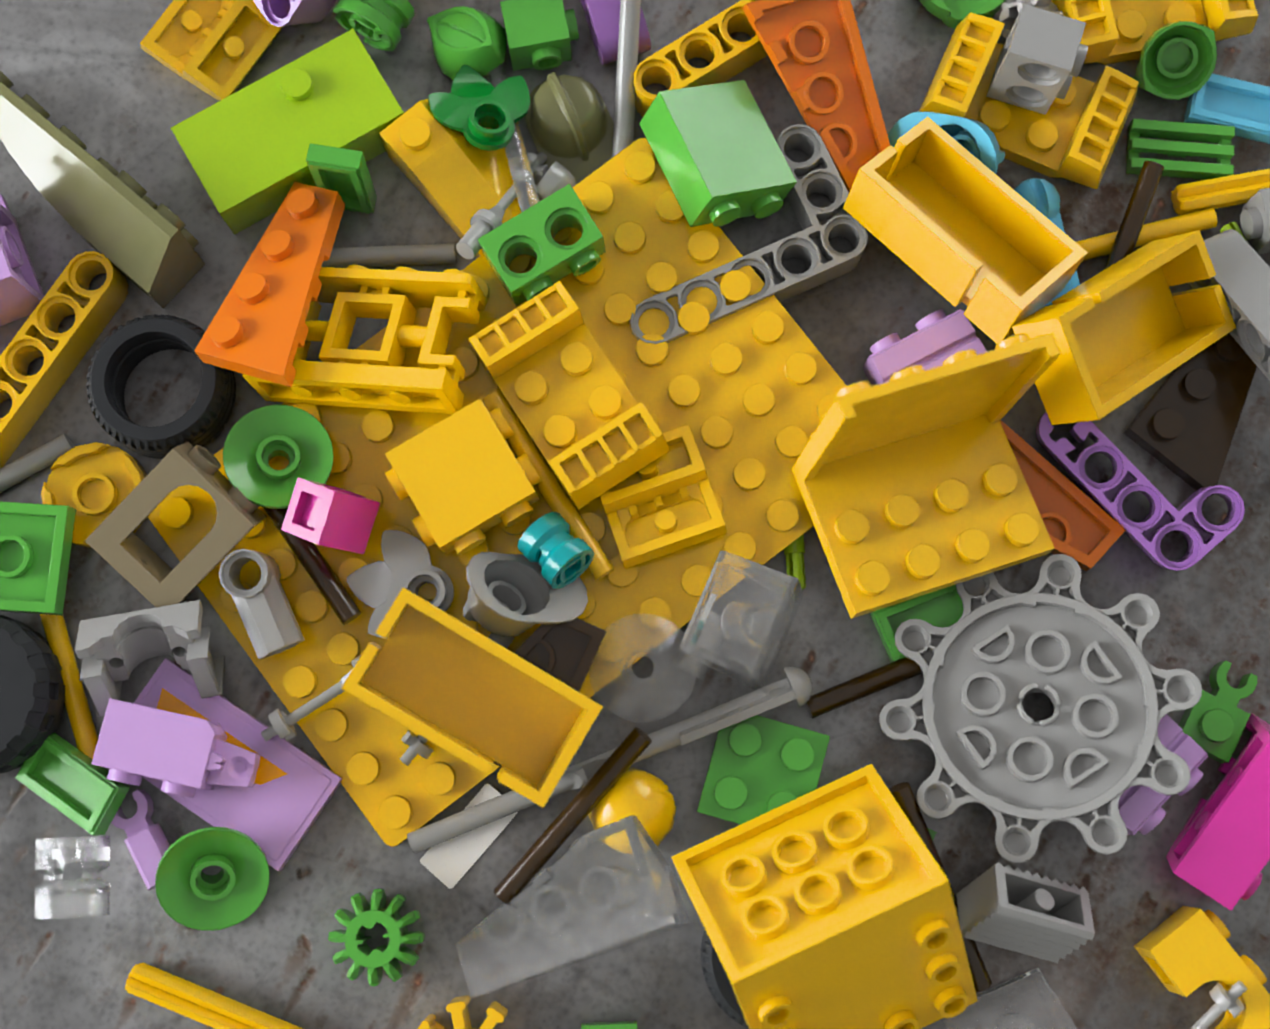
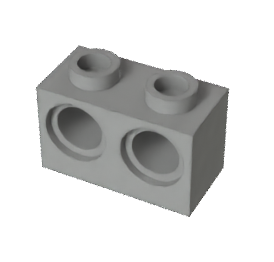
M1023 4L1000 51L986 97L1045 115L1055 98H1065L1072 78H1077L1082 69L1088 51L1087 45L1080 44L1086 22Z

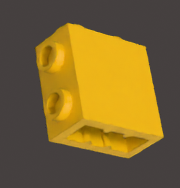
M481 398L385 453L393 467L385 472L389 483L401 501L410 497L420 514L412 519L419 535L428 548L437 543L438 547L446 554L455 550L458 555H462L478 547L487 539L484 532L503 522L505 527H510L524 520L534 512L531 504L540 500L533 486L541 482V478L526 453L517 458L512 453L505 440L514 436V433L499 407L488 412Z

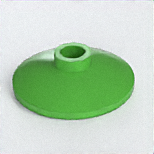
M268 405L250 411L233 425L224 443L223 464L231 485L235 489L237 487L251 502L265 508L284 509L289 506L298 477L326 484L333 466V447L326 429L308 412L288 405ZM275 456H284L289 460V465L285 469L275 470L270 467L269 461Z
M225 827L202 828L179 838L162 856L155 877L157 898L164 911L183 926L203 931L225 929L242 922L260 906L269 886V866L261 847L246 834ZM208 866L222 867V870L215 875H207L202 872Z

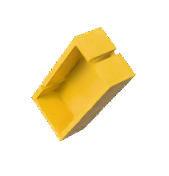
M928 116L897 139L894 147L888 146L859 169L843 206L847 213L954 307L963 302L967 306L963 315L997 345L1014 333L1013 325L1044 307L1065 288L1088 253Z
M1200 230L1150 241L1052 301L1053 305L1042 307L1012 326L1015 335L1027 334L1029 339L1052 333L1061 354L1035 382L1052 425L1100 420L1236 329L1220 284L1171 293L1169 286L1210 279L1216 275Z
M403 587L375 632L385 639L388 638L384 646L381 647L375 642L368 643L341 689L487 775L494 766L493 760L502 765L497 774L498 782L543 808L603 706Z

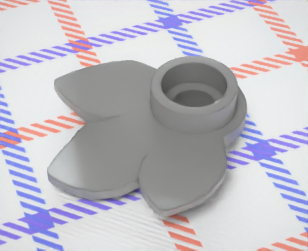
M385 530L382 534L381 548L384 561L365 565L347 577V583L357 598L366 605L375 608L368 624V633L380 638L383 637L375 632L403 587L418 595L419 588L423 584H434L437 590L436 597L429 603L444 612L449 609L454 597V587L450 577L440 568L432 566L427 546L418 538L397 530Z

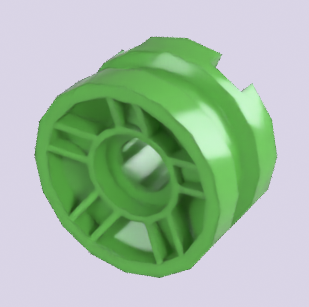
M339 0L332 11L337 14L335 19L347 31L351 29L356 30L365 36L364 43L383 51H394L402 38L400 29L407 28L415 15L414 8L408 0Z

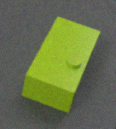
M351 29L171 127V130L219 214L235 235L277 212L294 182L316 186L306 162L310 143L363 151L365 161L367 162L386 152L379 133L404 112L355 30Z

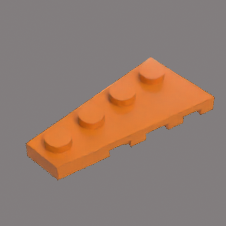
M758 0L747 3L742 8L804 121L821 136L848 192H850L859 169L890 146L851 0Z
M1000 420L1055 547L1051 553L1054 555L1065 554L1071 556L1084 571L1092 569L1126 530Z

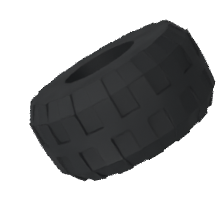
M0 615V773L10 772L21 767L25 760L32 757L38 751L49 734L57 732L63 718L62 714L65 705V685H63L61 675L62 668L58 657L52 652L49 642L40 633L34 631L26 624L4 615Z

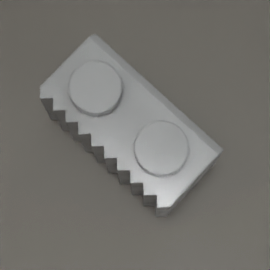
M998 861L956 894L959 925L962 937L1058 964L1060 958L1065 959L1066 954H1072L1073 949L1078 950L1080 944L1086 945L1087 940L1092 941L1095 935L1089 892L1085 887L1082 886L1078 889L1075 884L1069 886L1066 881L1060 884L1056 878L1052 881L1047 875L1041 878L1037 872L1032 875L1028 870L1022 872L1019 867L1013 870L1009 864L1003 867Z

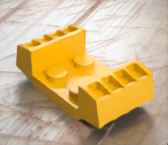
M1254 0L1051 1L1057 6L1059 11H1063V16L1086 22L1080 44L1088 46L1084 64L1099 62L1107 65L1139 59L1140 52L1149 37L1156 30L1174 22L1186 21L1204 24L1214 31L1215 40L1220 41L1252 33L1258 19Z
M970 12L956 26L919 112L930 111L975 119L987 125L995 134L999 150L1005 152V159L1048 177L1065 178L1097 190L1135 101L1139 82L1109 66L1104 68L1095 83L1079 76L1077 78L1073 77L1065 98H1055L1045 115L986 97L1000 51L1003 47L997 41L1005 23Z
M558 281L468 339L578 510L634 473L645 468L662 455L670 452L660 428L643 402L638 403L615 370L585 325L579 307L561 281Z

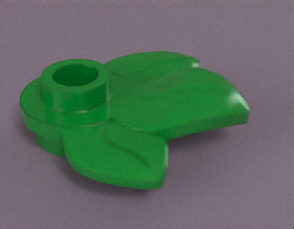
M465 64L457 72L452 82L451 93H431L428 96L430 110L439 123L450 129L463 132L466 140L476 148L494 151L504 148L511 142L515 129L514 124L528 113L530 94L528 86L521 75L510 77L494 87L474 69Z

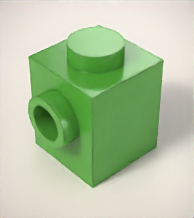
M507 0L500 2L513 71L532 67L537 70H549L558 67L562 62L572 60L570 41L579 40L575 11L574 9L564 10L563 0Z

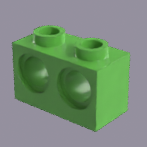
M570 184L478 239L484 256L516 306L526 300L529 301L571 273L574 276L585 274L601 261L600 255L606 252L603 235ZM567 227L576 228L582 233L581 238L572 245H560L554 240L556 234L561 229ZM519 255H531L536 259L535 266L526 273H515L509 269L511 261Z

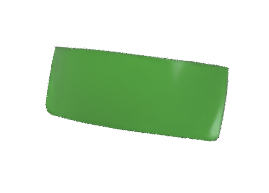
M462 6L453 7L428 17L427 22L431 32L435 60L444 75L454 80L457 72L465 64L481 76H484L504 62L507 41L505 29L499 21L487 13Z
M1186 21L1167 24L1156 30L1145 42L1140 52L1134 77L1139 82L1138 87L1156 96L1173 100L1188 97L1200 90L1209 80L1216 65L1217 48L1214 31L1204 24Z

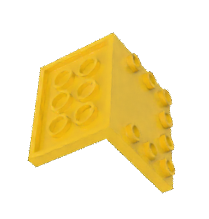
M1052 333L1029 339L1027 334H1018L1000 342L994 348L995 350L977 355L974 349L961 351L947 358L942 363V366L924 371L922 365H915L895 373L890 377L889 382L871 387L868 381H861L837 392L836 399L829 410L823 414V419L815 432L810 435V440L793 465L792 471L851 619L1047 555L1055 549L1000 423V420L1061 354Z
M872 763L671 857L676 871L730 980L749 1029H922L942 1018L955 1017L961 1014L969 1005L978 1001L949 881Z

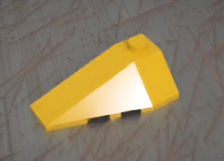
M428 99L418 101L379 133L389 158L460 239L470 229V220L479 209L489 210L496 206L519 178L506 146L494 151L476 148L466 140L463 132L445 127L437 121L430 110ZM524 189L504 211L502 224L531 207ZM482 249L475 255L477 258L483 254Z

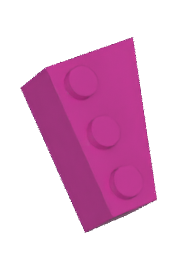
M1252 713L1245 726V729L1250 731L1252 735L1237 760L1231 757L1229 763H1221L1218 770L1226 776L1207 801L1203 798L1199 800L1166 855L1174 874L1230 911H1232L1240 898L1245 901L1255 893L1262 881L1263 874L1261 870L1270 860V725Z

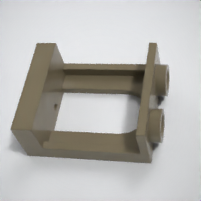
M189 442L174 447L93 531L85 542L155 607L183 603L195 591L194 588L267 516L258 508V505L247 499L237 487L235 489L231 485L229 480L219 471L221 465L211 452L200 445L193 447ZM184 485L198 486L207 491L215 501L217 509L216 522L210 532L172 569L133 531L173 490Z

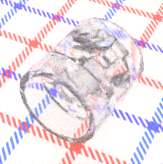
M110 835L35 839V870L43 875V881L34 887V919L82 918L110 914V883L101 878V872L110 867ZM81 863L82 878L63 879L64 864Z

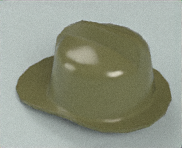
M555 72L547 75V80L536 86L530 94V105L525 116L527 129L538 152H542L547 156L544 165L547 164L549 169L557 161L570 171L575 178L576 184H578L612 158L614 122L602 96L590 82L577 76H558Z

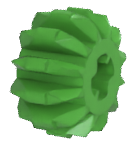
M377 888L373 890L371 906L366 897L361 893H357L351 896V904L356 914L343 908L336 911L335 918L346 926L347 929L329 932L328 940L334 943L345 942L346 949L334 954L332 959L335 964L342 963L349 958L354 961L347 974V978L350 980H356L363 973L365 967H367V980L370 986H377L381 983L383 968L388 977L395 982L403 976L398 960L411 966L418 962L419 956L416 952L406 947V944L422 943L425 940V933L420 931L408 932L407 925L416 922L421 915L418 910L411 911L403 917L399 914L406 901L404 895H396L391 900L389 906L386 907L385 890ZM382 924L388 931L382 937H389L388 946L383 944L373 950L366 943L367 940L371 939V936H365L366 928L372 929Z

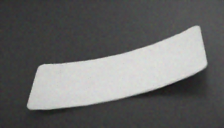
M485 784L465 809L502 794L490 784ZM518 812L431 847L422 856L420 863L450 889L453 888Z

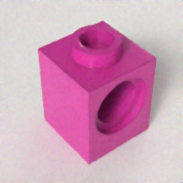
M298 477L281 530L317 545L364 554L380 502L342 488Z

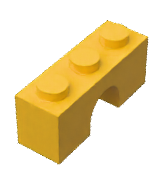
M1183 905L1134 945L1137 952L1170 992L1187 997L1202 984L1209 981L1220 983L1226 991L1238 980L1247 987V990L1239 997L1245 1010L1236 1018L1226 1010L1223 1020L1214 1029H1270V994L1263 987L1267 982L1265 974L1248 956L1243 954L1239 957L1226 940L1231 936L1228 928L1209 909L1203 912L1200 908Z

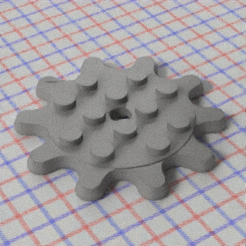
M1055 554L1048 557L1041 566L1036 586L1030 591L1021 594L1005 590L998 583L993 572L956 584L957 593L962 600L964 609L958 622L949 627L933 626L920 619H909L901 623L895 633V645L902 655L920 666L924 675V683L921 690L915 696L890 701L880 712L879 724L887 737L898 741H922L934 752L936 760L935 769L931 776L918 788L916 797L922 813L933 819H944L967 803H978L986 806L996 819L995 847L997 852L1004 860L1011 863L1029 861L1036 853L1039 836L1043 828L1049 823L1056 821H1065L1076 826L1082 833L1087 845L1093 851L1105 855L1116 853L1123 848L1127 841L1128 833L1118 808L1119 799L1123 792L1132 786L1141 785L1163 795H1176L1187 787L1191 777L1190 768L1186 761L1162 745L1158 737V725L1166 714L1194 707L1202 696V685L1197 676L1186 669H1158L1145 659L1142 643L1145 636L1154 629L1159 621L1160 611L1157 603L1148 595L1135 593L1126 596L1117 605L1109 609L1092 607L1085 602L1080 592L1081 568L1078 562L1065 554ZM1031 693L1045 694L1054 705V713L1046 720L1035 722L1034 719L1024 712L1023 699Z

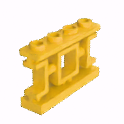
M349 265L346 268L321 267L318 278L322 286L317 302L310 303L305 324L309 330L304 347L297 348L292 365L296 369V374L292 387L243 374V377L265 401L454 414L461 409L465 395L458 387V381H464L466 370L455 355H445L453 323L478 324L480 319L479 311L485 310L487 298L473 275L457 269H447L443 272L417 271L409 267H397L394 270L369 269L361 265ZM318 302L334 303L329 321L318 320L322 307ZM414 307L432 308L427 326H413L417 313ZM356 318L389 319L380 351L348 349ZM311 341L323 342L318 356L322 362L306 361ZM407 347L421 348L417 362L421 368L402 367Z

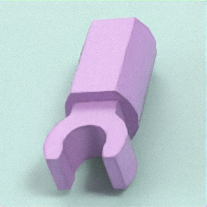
M136 790L132 792L138 806L136 814L132 818H128L123 814L122 808L119 807L111 823L115 827L125 830L128 838L124 842L147 889L152 890L156 888L155 877L158 864L166 850L170 847V844L160 824H154L151 819L154 807L150 795L144 790Z

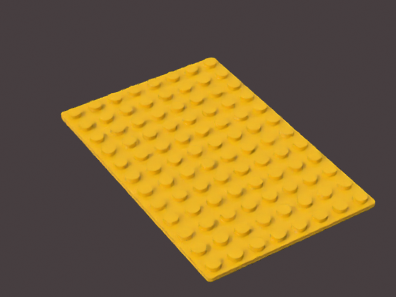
M647 138L637 139L572 187L603 235L606 252L600 255L601 261L590 271L580 276H574L571 273L559 281H561L579 307L585 325L636 401L638 403L643 402L661 432L664 433L689 424L705 465L709 483L724 519L727 533L625 569L600 496L581 509H577L614 567L612 572L599 580L594 578L589 568L579 576L587 589L588 603L583 614L577 618L607 631L580 690V693L589 698L814 527L794 477L792 467L809 442L810 435L815 432L822 421L823 414L829 410L836 399L837 392L847 387L774 295L709 324L710 314L717 307V298L712 290L706 287H698L690 291L686 304L681 309H679L677 296L666 300L676 311L678 326L688 331V334L669 343L665 341L657 344L645 343L635 338L632 334L630 320L631 314L635 315L636 305L645 299L661 292L669 291L679 284L743 257L719 226H714L710 223L690 227ZM567 227L561 229L556 234L554 240L560 245L568 246L576 243L581 238L582 233L576 228ZM484 254L461 271L474 276L487 298L485 310L479 311L480 319L478 324L453 323L445 355H455L466 370L464 381H458V387L465 395L461 409L479 398L483 402L487 395L499 390L468 339L527 302L526 300L518 306L514 304ZM519 255L511 261L509 269L515 273H526L535 266L536 259L531 255ZM750 265L743 266L739 270L729 271L725 275L714 279L720 285V292L726 298L727 306L748 298L749 295L757 294L764 287V282ZM414 307L417 313L413 326H427L432 308ZM653 308L642 313L638 323L640 330L645 334L642 338L649 341L664 339L662 335L666 333L670 324L665 312ZM386 327L356 349L380 351ZM407 347L402 367L421 368L417 363L421 348ZM298 403L281 404L297 407L308 412L326 429L333 447V466L326 485L342 488L380 502L364 554L315 544L361 611L357 618L345 625L342 624L262 506L258 508L267 517L255 526L227 555L235 550L248 549L265 553L275 560L281 574L280 582L305 641L279 654L265 659H258L234 600L220 583L219 570L223 560L197 585L290 713L340 682V679L353 669L351 661L362 655L368 643L375 642L383 647L387 641L385 638L376 637L368 633V624L375 608L366 605L357 598L347 583V577L365 565L384 561L381 539L385 530L406 532L425 544L412 522L413 518L420 515L410 497L402 501L399 499L385 475V472L393 468L385 453L452 414ZM505 440L508 446L510 447L512 453L514 454L515 458H517L518 456L514 452L513 448L511 447L509 442ZM222 448L214 456L221 465L219 471L227 478L223 464ZM275 456L269 461V465L275 470H282L289 465V460L284 456ZM184 485L173 490L153 510L148 519L181 562L210 532L216 522L217 509L215 501L207 491L198 486ZM536 485L533 488L540 500L531 504L534 512L510 527H505L503 522L487 530L484 532L487 539L478 547L462 555H458L455 550L446 554L438 547L437 543L428 548L432 566L443 570L453 583L454 597L446 613L486 637L490 636V631L476 621L465 619L463 615V607L467 601L470 588L467 582L466 567L470 559L481 552L522 554L517 547L522 534L538 518L552 512ZM254 560L244 564L240 570V582L247 590L255 587L261 578L260 566ZM432 583L423 584L419 588L418 596L431 602L437 593L435 585ZM535 624L522 634L513 637L515 639L507 649L515 653L541 624ZM346 691L297 722L330 769L343 778L341 784L383 842L388 846L401 844L407 839L408 833L422 828L500 768V766L494 764L487 775L429 740L426 744L434 750L429 758L425 759L417 754L407 766L400 758L409 748V745L405 744L401 739L408 730L417 736L419 734Z

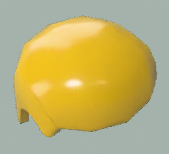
M630 767L589 813V818L595 833L601 840L616 849L639 853L659 846L673 829L676 805L673 794L669 792L668 785L660 778L644 770Z

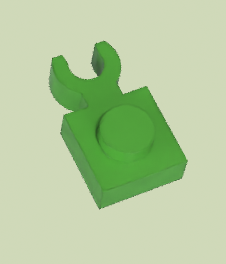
M1227 660L1218 662L1210 672L1211 694L1202 690L1199 702L1191 709L1185 710L1179 723L1183 732L1189 735L1207 753L1208 757L1220 763H1229L1251 715L1237 708L1239 700L1251 695L1257 686V676L1250 673L1243 675L1237 688L1231 687L1227 682V673L1232 663Z

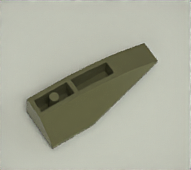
M0 71V139L8 152L41 195L93 249L103 254L122 274L164 309L205 265L194 250L199 244L197 239L184 228L186 226L184 222L162 203L157 206L146 196L147 191L127 172L122 170L119 173L102 157L96 160L85 151L87 146L64 125L58 129L47 119L50 117V114L31 96L25 94L20 98L11 91L10 88L14 84Z

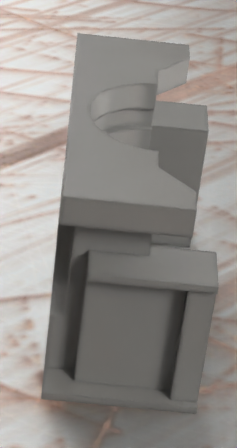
M200 600L80 621L75 647L78 659L83 658L79 679L84 681L97 709V717L105 716L109 698L120 700L122 681L129 679L133 669L143 661L156 656L174 657L177 665H181L182 670L190 669L201 698L222 695L225 656L213 657L209 649L211 628L210 626L201 628L203 606Z

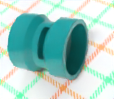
M557 512L547 513L533 522L522 534L517 545L519 551L529 562H539V565L542 567L541 574L543 578L554 589L563 588L575 581L589 567L594 557L593 550L583 539L574 538L570 535L569 524Z

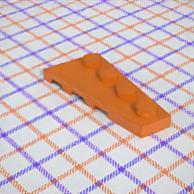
M294 182L195 348L194 352L203 363L292 387L296 374V369L292 365L297 348L304 347L309 330L305 324L310 303L317 302L322 286L318 278L322 263L330 259L345 208V203L338 191Z

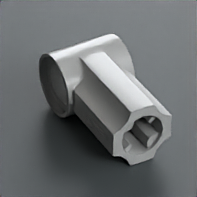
M240 549L231 552L221 563L219 570L220 583L225 591L231 594L258 659H265L295 647L297 644L305 641V638L280 582L281 574L278 564L265 553ZM254 560L260 566L261 578L255 587L247 590L240 582V570L244 564Z

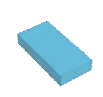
M1212 73L1204 86L1189 96L1184 123L1235 126V136L1270 144V87Z

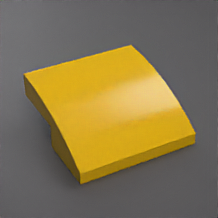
M173 0L140 42L142 50L164 66L220 101L235 92L284 26L276 27L271 25L253 0Z
M689 424L663 433L670 452L662 455L645 468L600 495L625 569L727 533L724 519L709 483L705 465Z

